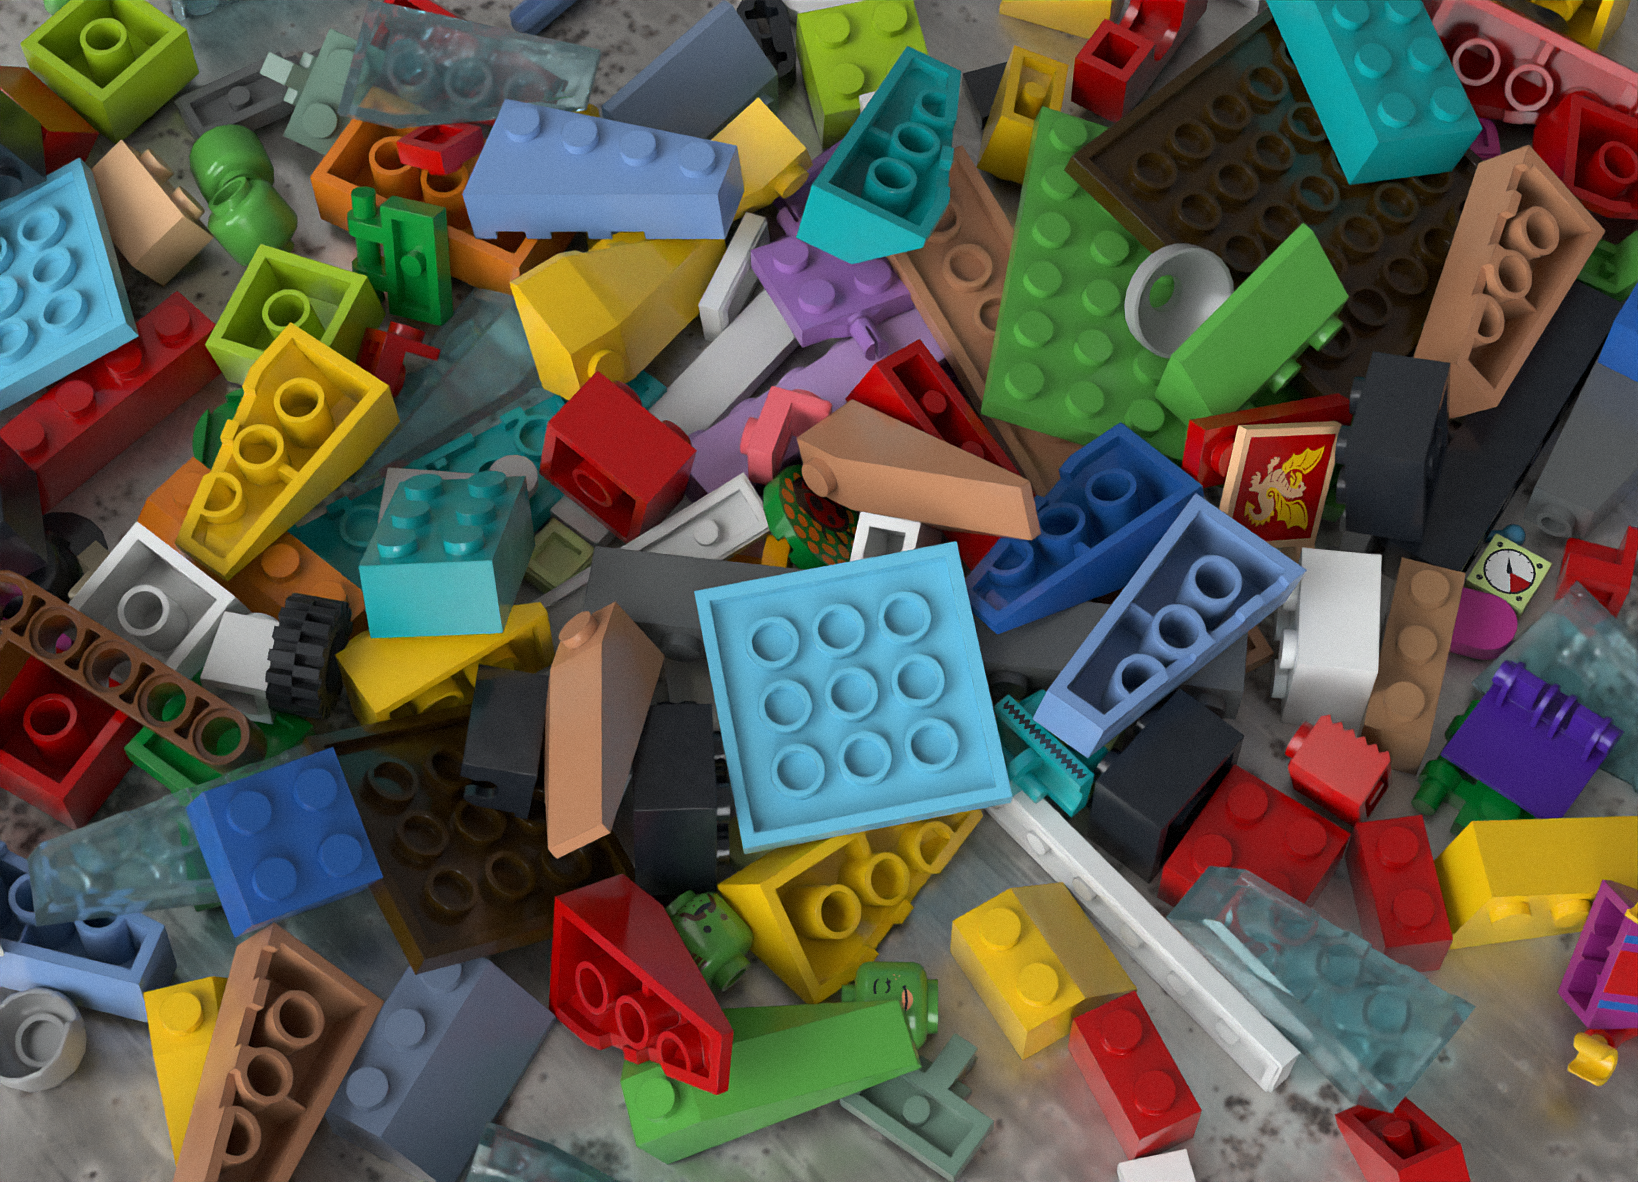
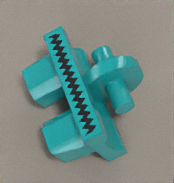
M1044 689L1039 690L1019 703L1008 694L994 706L993 710L997 715L996 724L1012 797L1022 790L1037 804L1048 795L1072 818L1086 806L1091 786L1094 783L1095 775L1093 772L1109 752L1108 749L1103 746L1092 756L1086 758L1070 745L1064 747L1050 731L1034 721L1033 717L1046 694Z

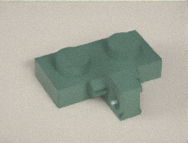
M332 28L328 31L318 57L304 52L299 65L268 52L260 74L288 86L289 88L283 100L296 106L283 136L326 155L370 95L387 54Z
M956 1033L953 1034L933 1063L920 1055L919 1059L922 1068L840 1099V1105L950 1182L957 1181L994 1129V1120L967 1103L972 1094V1089L962 1082L978 1060V1057L975 1056L978 1048Z

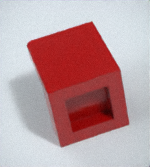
M1628 526L1618 549L1576 538H1569L1564 547L1552 605L1615 621L1631 586L1638 551V528Z

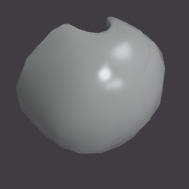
M35 987L11 994L0 1004V1084L25 1092L36 1093L58 1087L77 1070L86 1052V1026L75 1003L60 991Z

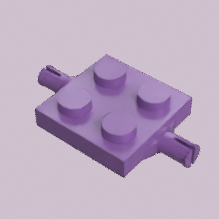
M790 205V212L787 207H784L779 211L776 219L788 238L750 250L751 268L799 344L804 348L829 338L850 336L854 337L867 360L874 361L875 353L879 359L887 353L889 344L876 326L886 318L914 309L911 293L896 275L886 257L850 264L796 238L803 215L800 208L796 205Z

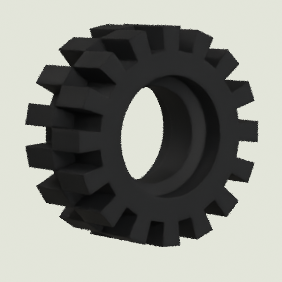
M292 593V596L287 597L285 608L281 607L278 615L279 626H274L272 634L274 639L273 649L269 648L267 658L270 661V667L266 671L265 682L269 683L265 694L266 699L269 700V709L321 720L330 717V712L334 711L337 705V695H341L343 688L342 676L335 654L345 649L353 631V622L350 621L352 611L351 608H348L349 603L300 593Z

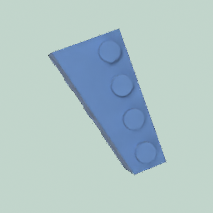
M505 99L462 195L475 239H497L498 231L525 232L527 239H552L553 232H587L589 239H613V234L619 232H644L646 239H726L743 196L744 186L737 145Z
M1195 493L1049 687L1033 720L1086 758H1089L1285 603L1307 570Z
M0 840V944L5 954L0 957V987L17 991H25L35 987L60 991L71 999L75 1005L148 1023L143 992L168 987L177 968L165 925L93 888L87 891L65 880L61 871L41 861L34 864L9 851L6 843Z

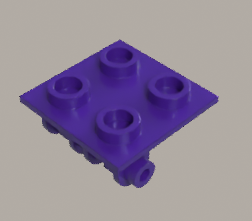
M1506 659L1492 678V686L1440 755L1536 818H1563L1622 737L1624 731L1612 724L1613 718L1607 715L1605 718H1602L1577 702L1579 697L1572 693L1570 696H1567L1561 692V686L1556 682L1550 685L1526 670V663L1520 661L1517 664L1512 660L1508 661Z

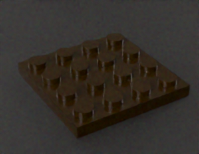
M472 703L305 737L298 751L299 757L302 758L331 747L334 748L383 875L382 879L370 884L368 887L415 975L552 939L556 896L620 874H624L635 883V867L613 829L611 833L559 858H556L548 850L542 744L537 779L527 819L514 817V812L479 807L463 799L464 787L466 785H478L482 788L496 787L494 783L489 781H475L460 776Z

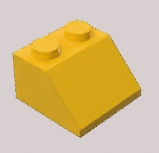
M1063 882L1009 888L952 921L950 953L1022 1061L1071 1032L1073 1018L1135 990L1137 993L1136 986Z

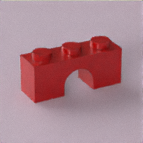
M1130 0L1129 6L1119 25L1105 18L1075 57L1071 102L1113 123L1119 121L1134 109L1207 9L1208 0Z

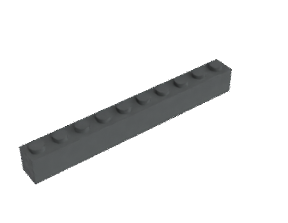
M595 546L583 612L589 611L592 614L616 601L666 658L679 662H691L698 658H707L694 591L802 571L803 569ZM1083 602L1000 634H996L973 614L990 694L1001 699L1008 694L1013 699H1020L1026 695L1031 696L1039 690L1044 689L1047 692L1110 608L1111 604ZM1248 632L1159 703L1164 706L1180 688L1221 719H1236L1244 693Z

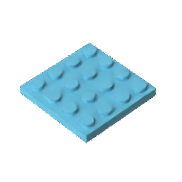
M81 158L46 176V181L0 202V411L9 408L22 399L139 337L94 175Z
M957 541L694 591L744 855L1011 803L1012 792Z

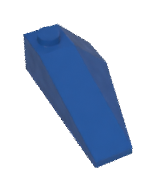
M1122 422L1118 423L1071 454L1058 469L1060 479L1045 497L1035 496L1034 502L1041 534L1033 540L1000 538L967 576L965 582L972 613L996 634H1000L1124 588L1195 493L1205 499L1203 485Z

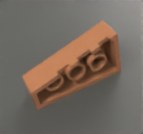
M1530 145L1478 163L1413 357L1451 363L1449 419L1498 406L1605 233L1602 226Z
M274 922L236 947L173 1182H289L385 1002Z

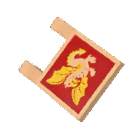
M1330 421L1238 425L1219 510L1274 548H1281L1280 552L1298 564L1302 547L1315 549L1316 537L1335 464L1338 433L1342 424Z

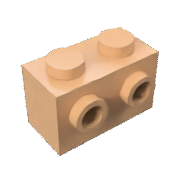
M121 139L91 169L112 242L134 268L162 286H165L214 238L199 219L205 213L204 208L183 187L179 186L175 189L168 180L174 175L173 170L150 148L141 154Z

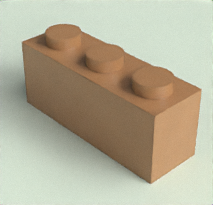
M1406 558L1401 559L1390 592L1379 639L1378 674L1359 727L1357 738L1365 736L1367 745L1377 744L1379 753L1389 751L1392 770L1417 775L1430 742L1466 573Z

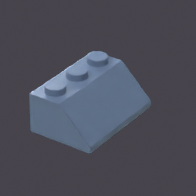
M722 0L601 106L603 119L712 140L758 97L777 115L779 110L778 73L733 5L726 0Z
M484 957L415 975L409 964L374 1020L324 1115L334 1134L424 1182H459L555 1024L556 1015L494 963Z

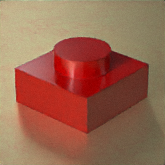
M441 117L433 118L396 141L400 163L425 169L433 175H448L457 172L463 167L464 162L482 152L485 145L481 127Z

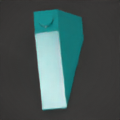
M909 46L905 48L813 182L796 238L850 264L924 247L949 204L951 187H948L954 156L952 142L958 113L960 70Z

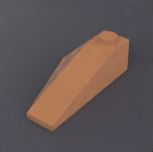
M853 399L796 438L803 461L802 476L808 487L816 495L827 497L851 510L919 522L936 530L1023 540H1033L1041 534L1030 480Z
M616 601L592 614L589 611L581 612L564 625L559 633L560 643L550 669L542 747L548 850L556 858L611 833L665 658L664 654Z

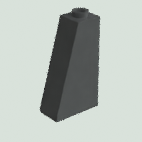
M1599 356L1535 485L1523 515V519L1537 524L1544 532L1556 537L1585 540L1638 486V382L1598 363Z

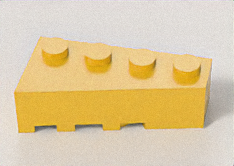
M1638 816L1471 821L1434 860L1453 936L1449 950L1582 932L1603 879L1638 890Z

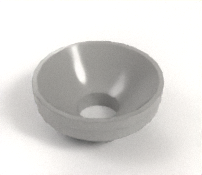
M1173 244L1154 252L1138 267L1132 276L1126 292L1124 304L1125 319L1130 332L1146 349L1157 356L1170 359L1171 355L1234 293L1230 271L1220 257L1199 246ZM1171 275L1174 279V292L1170 300L1163 306L1152 307L1149 295L1153 284L1162 276Z

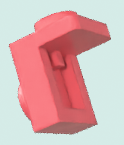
M771 385L759 419L749 417L741 438L740 453L748 457L749 481L767 485L768 482L774 479L780 470L792 436L799 437L832 413V404L807 390L794 389L790 391Z

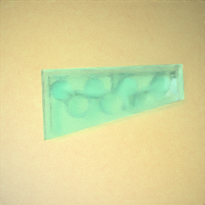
M305 744L286 750L280 755L256 764L251 763L230 771L224 776L190 789L185 788L163 796L160 800L129 812L124 811L39 843L27 858L36 927L221 902L185 808L204 791L308 756Z
M1209 866L1166 918L1352 1104L1392 1113L1476 1006L1458 995L1447 993L1429 982V978L1411 967L1395 962L1372 948V944L1356 934L1344 931L1320 917V913L1250 871L1239 868Z

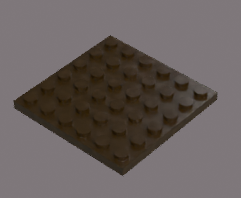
M1268 7L1072 155L1064 171L1152 254L1163 247L1173 244H1191L1213 252L1228 267L1233 280L1234 292L1302 223L1306 224L1314 232L1349 297L1338 315V318L1344 323L1342 328L1319 352L1310 345L1295 360L1302 367L1289 384L1305 399L1339 393L1350 400L1353 381L1356 376L1366 377L1373 352L1409 357L1416 351L1478 163L1483 162V160L1469 148L1451 172L1349 185Z

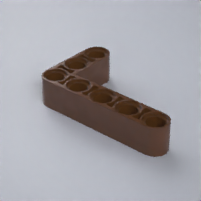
M0 570V700L27 660L32 656L221 775L229 778H244L255 773L263 764L267 755V740L264 732L238 709L22 575L10 570ZM23 595V605L20 611L14 617L3 620V611L6 604L12 598ZM77 628V638L74 644L67 651L56 654L58 638L65 631ZM124 661H131V672L126 681L119 686L109 687V676L112 670ZM185 694L186 706L183 712L176 719L164 722L162 716L165 704L172 697ZM232 728H240L241 741L238 747L226 756H218L217 743L219 738Z

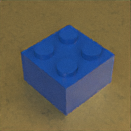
M333 747L204 791L185 808L234 938L267 927L273 922L283 921L361 892L368 888L370 884L383 878Z

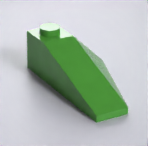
M900 1000L722 1008L723 1013L734 1030L728 1091L715 1095L666 1076L661 1065L650 1060L637 1065L624 1059L620 1083L636 1146L668 1165L922 1068L903 1003Z

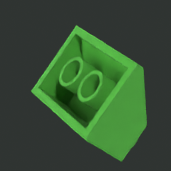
M1302 223L1171 355L1154 396L1185 425L1188 426L1191 419L1256 408L1253 403L1267 388L1277 395L1301 369L1302 366L1295 360L1310 345L1319 352L1344 325L1338 318V315L1349 296L1314 232L1306 224Z

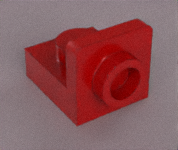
M390 321L387 332L366 327L355 364L389 385L394 399L400 393L405 381L406 368L403 360L406 352L438 361L441 349L423 344L426 332Z

